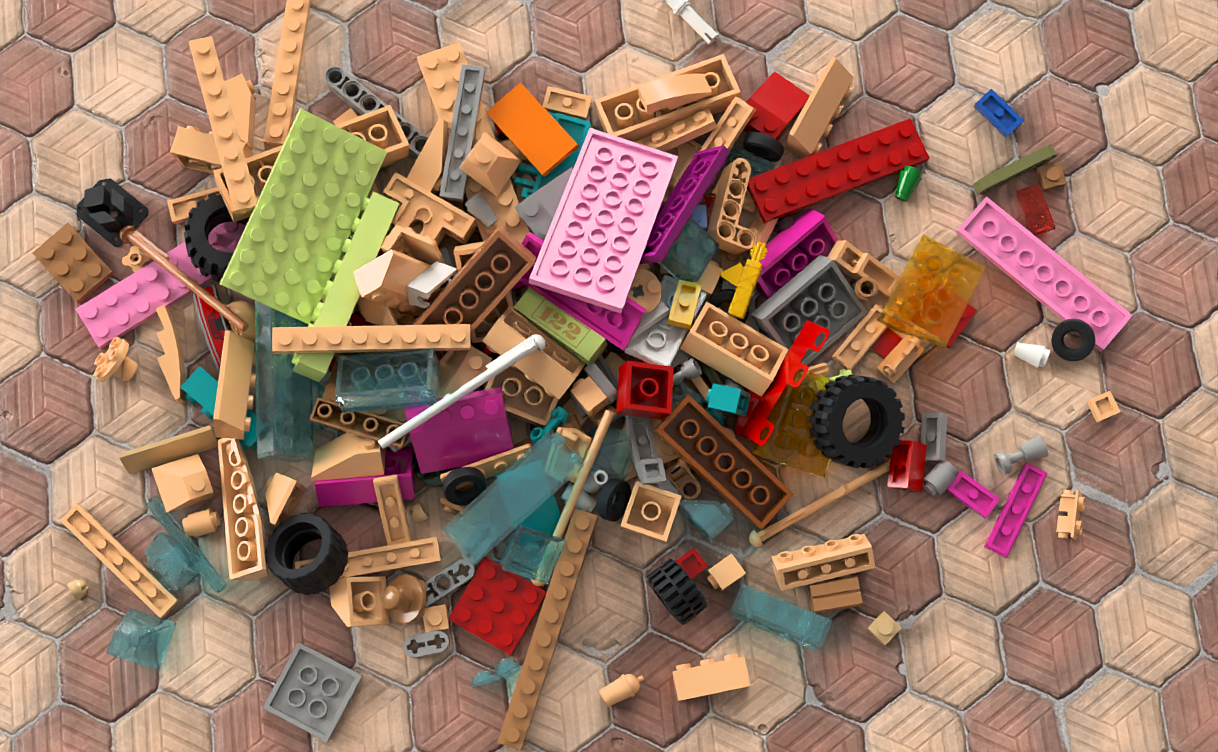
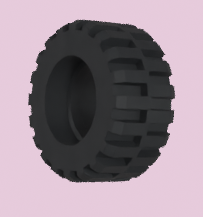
M213 192L208 194L209 199L206 201L204 198L200 199L197 202V209L193 207L188 213L189 218L186 219L184 225V237L187 253L191 257V263L194 267L200 268V273L205 277L210 274L213 281L220 282L234 252L227 253L215 249L209 243L208 236L219 224L233 222L221 194L216 195ZM250 217L237 222L246 226Z
M859 375L840 376L835 379V382L829 381L825 384L826 390H819L816 395L818 398L817 402H812L810 409L813 410V414L809 416L808 423L812 424V428L809 429L810 436L816 438L814 445L817 449L822 450L821 454L828 459H832L835 463L853 468H871L873 464L879 465L884 462L883 457L889 458L894 453L893 447L899 446L901 442L899 439L900 433L904 434L905 429L902 426V421L905 420V413L900 411V408L903 407L901 400L895 399L897 393L892 388H888V385L883 381ZM862 399L870 411V426L862 439L855 443H850L843 432V417L847 408L853 402Z

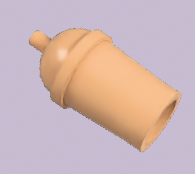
M622 674L620 678L600 689L599 692L607 707L609 708L629 697H634L639 691V682L644 680V677L641 675L636 678L633 674Z

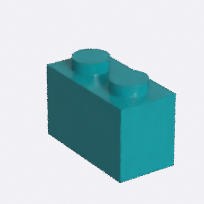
M713 383L712 389L708 390L706 402L709 403L708 407L713 410L746 417L751 394L741 389Z

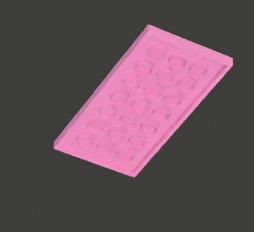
M590 128L530 275L529 283L622 313L677 164L678 156Z

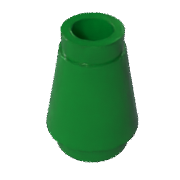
M905 166L900 171L895 198L904 202L908 201L922 180V172L920 170Z

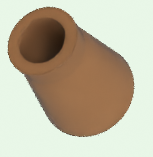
M861 278L855 285V293L860 301L871 300L878 293V285L871 278Z

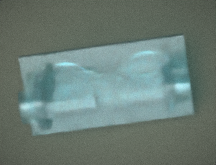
M733 147L725 165L728 166L737 158H743L751 166L750 177L775 169L772 161L757 156L756 160L751 159L753 153L741 147Z

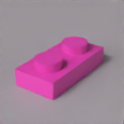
M960 470L955 476L956 479L946 491L984 519L987 518L1000 498Z

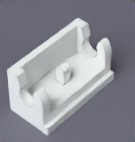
M436 261L406 285L409 304L424 309L429 307L430 304L423 300L428 299L431 296L430 294L437 291L441 285H447L451 280L450 277L458 273L457 268Z

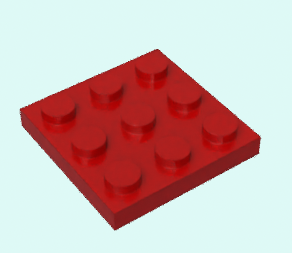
M484 557L448 620L511 656L547 592L489 558Z

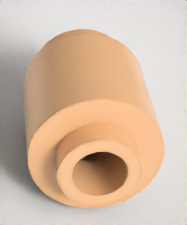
M211 508L189 514L187 518L182 520L184 531L188 537H198L218 530V526L221 525L219 514L217 511L213 512Z

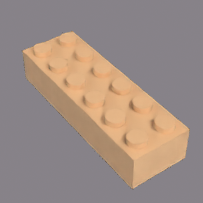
M724 54L596 99L595 106L604 133L634 142L707 108L710 109L712 115L725 111L735 96L740 98L741 91ZM704 74L712 95L670 111L666 107L649 114L646 113L639 97L638 86L677 75Z

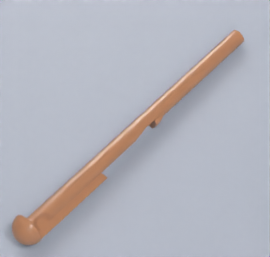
M125 226L121 229L120 238L123 242H132L241 331L244 332L248 329V323L201 287L198 281L192 280L169 261L170 257L140 234L133 226Z

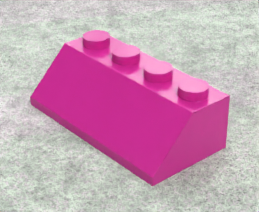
M808 208L766 244L765 248H767L768 252L764 256L765 259L760 261L763 267L756 284V290L766 300L819 255L828 257L836 241H839L824 215Z
M403 448L396 453L392 450H386L384 475L315 481L319 507L378 503L373 479L391 475H398L403 501L415 499L416 482L413 448Z

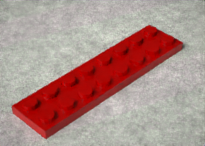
M911 118L751 177L749 178L747 189L764 224L896 174L903 170L905 166L914 167L927 162L930 157Z

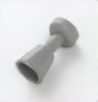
M1036 435L1021 445L1019 451L1007 456L1001 451L995 453L994 461L1001 474L1006 475L1012 471L1011 464L1023 459L1031 461L1047 457L1048 450L1042 438Z

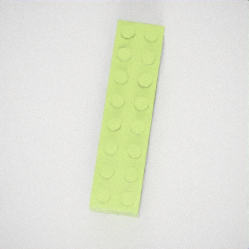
M373 192L370 198L365 197L360 207L361 211L358 216L360 218L356 217L351 227L350 239L347 238L342 247L341 260L337 259L332 270L333 273L330 277L332 282L328 280L321 294L323 302H318L310 319L314 323H309L308 327L347 326L360 296L353 272L376 259L399 203L376 192ZM295 353L291 363L295 364L292 371L320 382L327 372L334 353Z

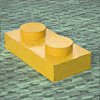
M679 279L667 324L691 329L702 285Z

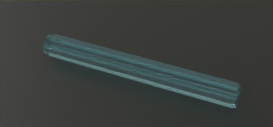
M156 496L150 498L146 502V506L214 591L218 593L223 591L227 587V583L191 538L186 535L171 513H166L165 507Z

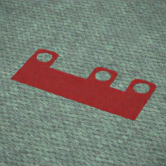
M809 320L805 322L782 361L773 381L762 395L741 433L760 446L767 442L774 430V424L766 419L786 385L789 384L797 388L801 384L809 369L807 365L801 363L803 356L808 348L816 352L821 350L830 334L829 329ZM825 333L823 342L819 346H815V340L818 335ZM799 369H803L802 378L795 383L794 376ZM768 426L770 430L764 440H760L762 430Z

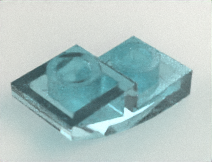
M514 658L500 659V664H495V675H491V670L478 671L477 676L471 677L472 687L492 684L507 678L519 670L521 664L520 662H515Z

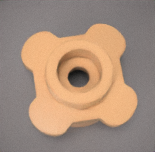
M132 246L129 254L122 258L123 265L130 266L133 272H137L145 267L147 262L150 261V257L141 252L137 246Z

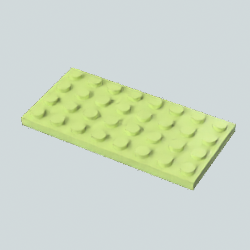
M299 109L220 285L309 324L315 307L320 302L321 294L333 273L332 270L335 263L340 258L342 247L346 239L349 238L351 227L356 217L358 218L360 207L365 197L369 194L387 151L303 109Z

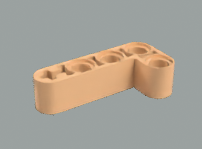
M737 158L722 171L707 231V240L712 246L734 255H741L756 244L755 234L751 230L738 225L751 173L749 162L743 158Z

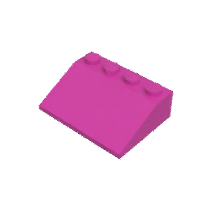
M502 387L471 392L409 432L421 474L466 466L514 449ZM443 398L407 404L405 409L407 422Z

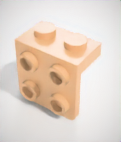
M395 225L391 233L383 240L381 248L384 254L392 249L409 257H417L430 264H434L436 261L445 264L437 242L430 236L425 235L423 237L409 227L403 228Z

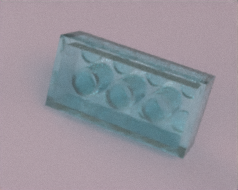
M434 348L339 356L335 399L342 412L436 404L439 394L440 362Z

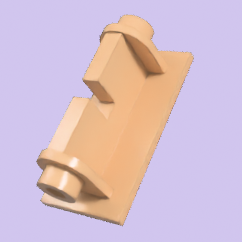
M907 334L876 369L892 383H895L925 350L920 346L921 341L917 337L911 338Z
M1063 490V494L1060 495L1059 512H1067L1068 516H1058L1056 530L1058 538L1068 539V535H1071V538L1077 541L1078 535L1082 534L1083 522L1079 519L1080 511L1085 509V497H1082V493L1079 490H1076V495H1073L1071 490Z

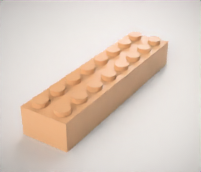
M391 105L335 125L387 151L381 166L409 156V143ZM283 145L246 158L257 201ZM223 169L214 170L215 182L233 222L235 223L250 217L253 211L234 214Z

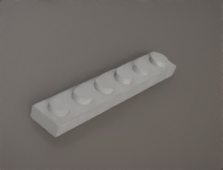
M462 64L439 195L441 199L464 201L468 174L459 167L473 148L486 72L485 67Z

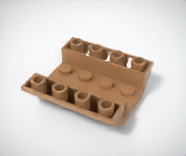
M407 351L334 353L336 361L322 398H317L309 420L379 441L407 422L405 414L407 404L423 401L433 362L427 357ZM407 433L390 445L402 449L410 437V433Z

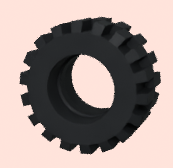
M668 559L647 576L648 584L656 596L679 623L685 625L707 608L704 596L676 561Z

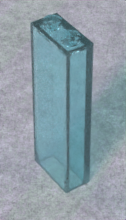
M553 430L547 432L442 529L474 566L584 467L581 455L574 449L571 451L565 445L567 441L558 431L555 433Z

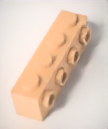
M854 534L841 540H829L825 544L805 546L801 550L785 551L771 557L775 578L781 591L875 568L872 546L865 534Z

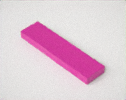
M1027 462L1024 463L984 548L1007 558L1048 474L1047 472Z

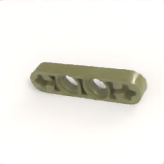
M1051 144L979 179L973 186L978 195H982L1049 162L1057 156V153Z

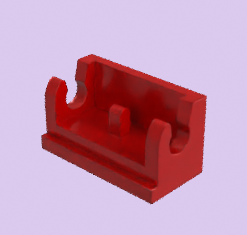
M901 440L899 446H894L892 449L894 453L890 459L887 487L903 491L922 492L927 445L912 440Z

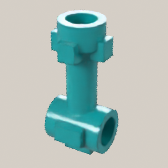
M560 406L556 409L554 408L551 412L553 417L543 429L536 427L530 433L532 443L539 449H548L553 442L550 437L551 433L560 423L564 424L567 421L569 413Z

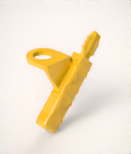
M758 241L757 244L752 246L750 252L751 260L747 259L744 267L739 263L720 272L722 279L737 287L728 310L731 316L744 319L762 271L763 264L760 261L765 259L764 256L768 252L767 248H765V243Z

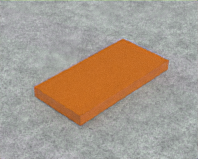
M521 82L486 111L488 117L543 177L547 176L579 148L572 137Z

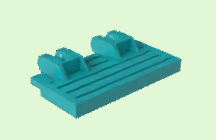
M548 112L572 137L579 148L545 177L533 166L526 164L518 165L517 170L519 172L537 177L536 182L520 177L514 178L513 183L523 188L521 198L526 199L571 167L574 169L591 122L560 113Z

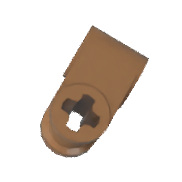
M678 457L674 464L664 469L666 478L676 488L686 503H694L700 497L701 486L685 461ZM687 486H693L697 492L693 496H687L683 490Z

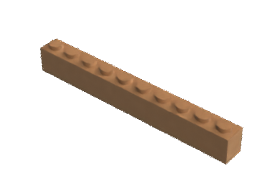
M574 508L497 741L499 744L520 751L523 750L597 524L598 515Z

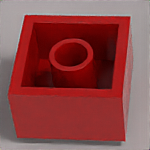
M626 361L621 365L618 374L616 414L659 420L669 416L672 412L674 367Z

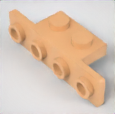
M529 443L463 467L477 468L487 479L535 462L537 459L532 445ZM451 471L440 475L442 483ZM473 482L460 483L456 486V489L473 484Z

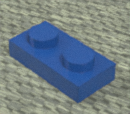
M992 89L974 105V108L1005 138L1024 121Z

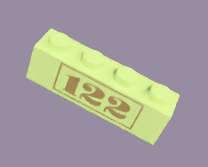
M530 287L513 307L515 311L586 365L595 362L608 346L604 337Z

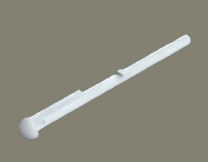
M534 334L486 365L485 367L488 370L463 385L453 394H446L442 400L378 441L383 449L536 349L539 348L542 352L546 345L545 339L541 335Z

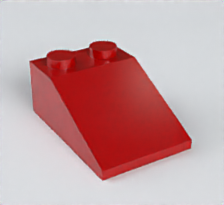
M774 71L746 101L756 111L743 131L746 133H763L779 141L802 111L810 95Z

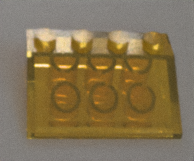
M923 234L914 246L876 321L897 332L946 347L986 267Z
M799 369L794 376L795 383L802 378L803 369ZM808 371L797 388L787 384L766 419L774 424V430L763 446L755 443L752 454L825 478L831 459L821 454L822 450L817 449L814 445L816 438L810 436L809 429L812 428V424L808 423L809 416L813 414V410L810 407L812 402H817L818 398L816 395L819 390L825 391V384L829 381H835ZM768 426L762 430L760 440H764L770 430Z

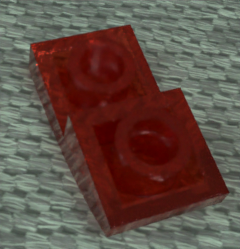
M1039 184L1016 191V197L1033 235L1037 236L1056 229Z

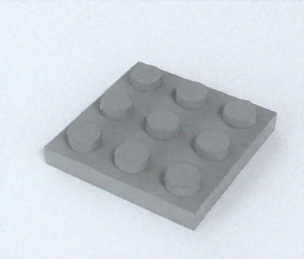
M298 642L263 708L312 735L329 742L363 675Z

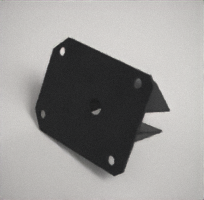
M111 178L99 180L93 188L86 189L84 198L77 204V217L114 247H120L123 244L120 238V231L123 227L133 226L136 229L149 214V209ZM118 211V216L115 218L111 217V212Z

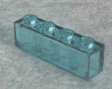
M743 583L740 584L729 611L734 613L733 618L747 623V620H751L757 623L756 628L769 632L770 629L779 632L778 637L792 642L793 638L802 642V647L815 651V648H822L832 623L830 619Z

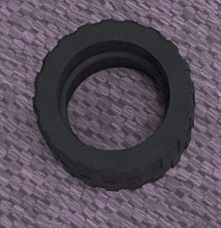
M300 513L282 521L274 529L267 541L265 559L268 568L286 586L298 594H318L329 589L342 576L345 566H347L348 550L345 540L324 518L313 513ZM322 539L321 549L316 558L303 568L292 569L294 557L299 549L312 540Z

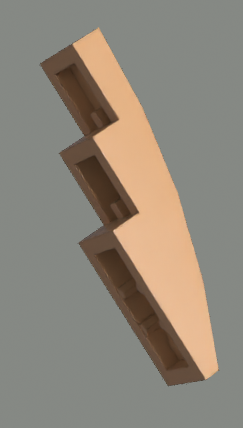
M163 305L156 308L164 330L156 334L165 354L158 357L157 360L175 400L182 404L186 401V398L183 396L186 392L181 388L182 384L186 381L184 354L171 311Z

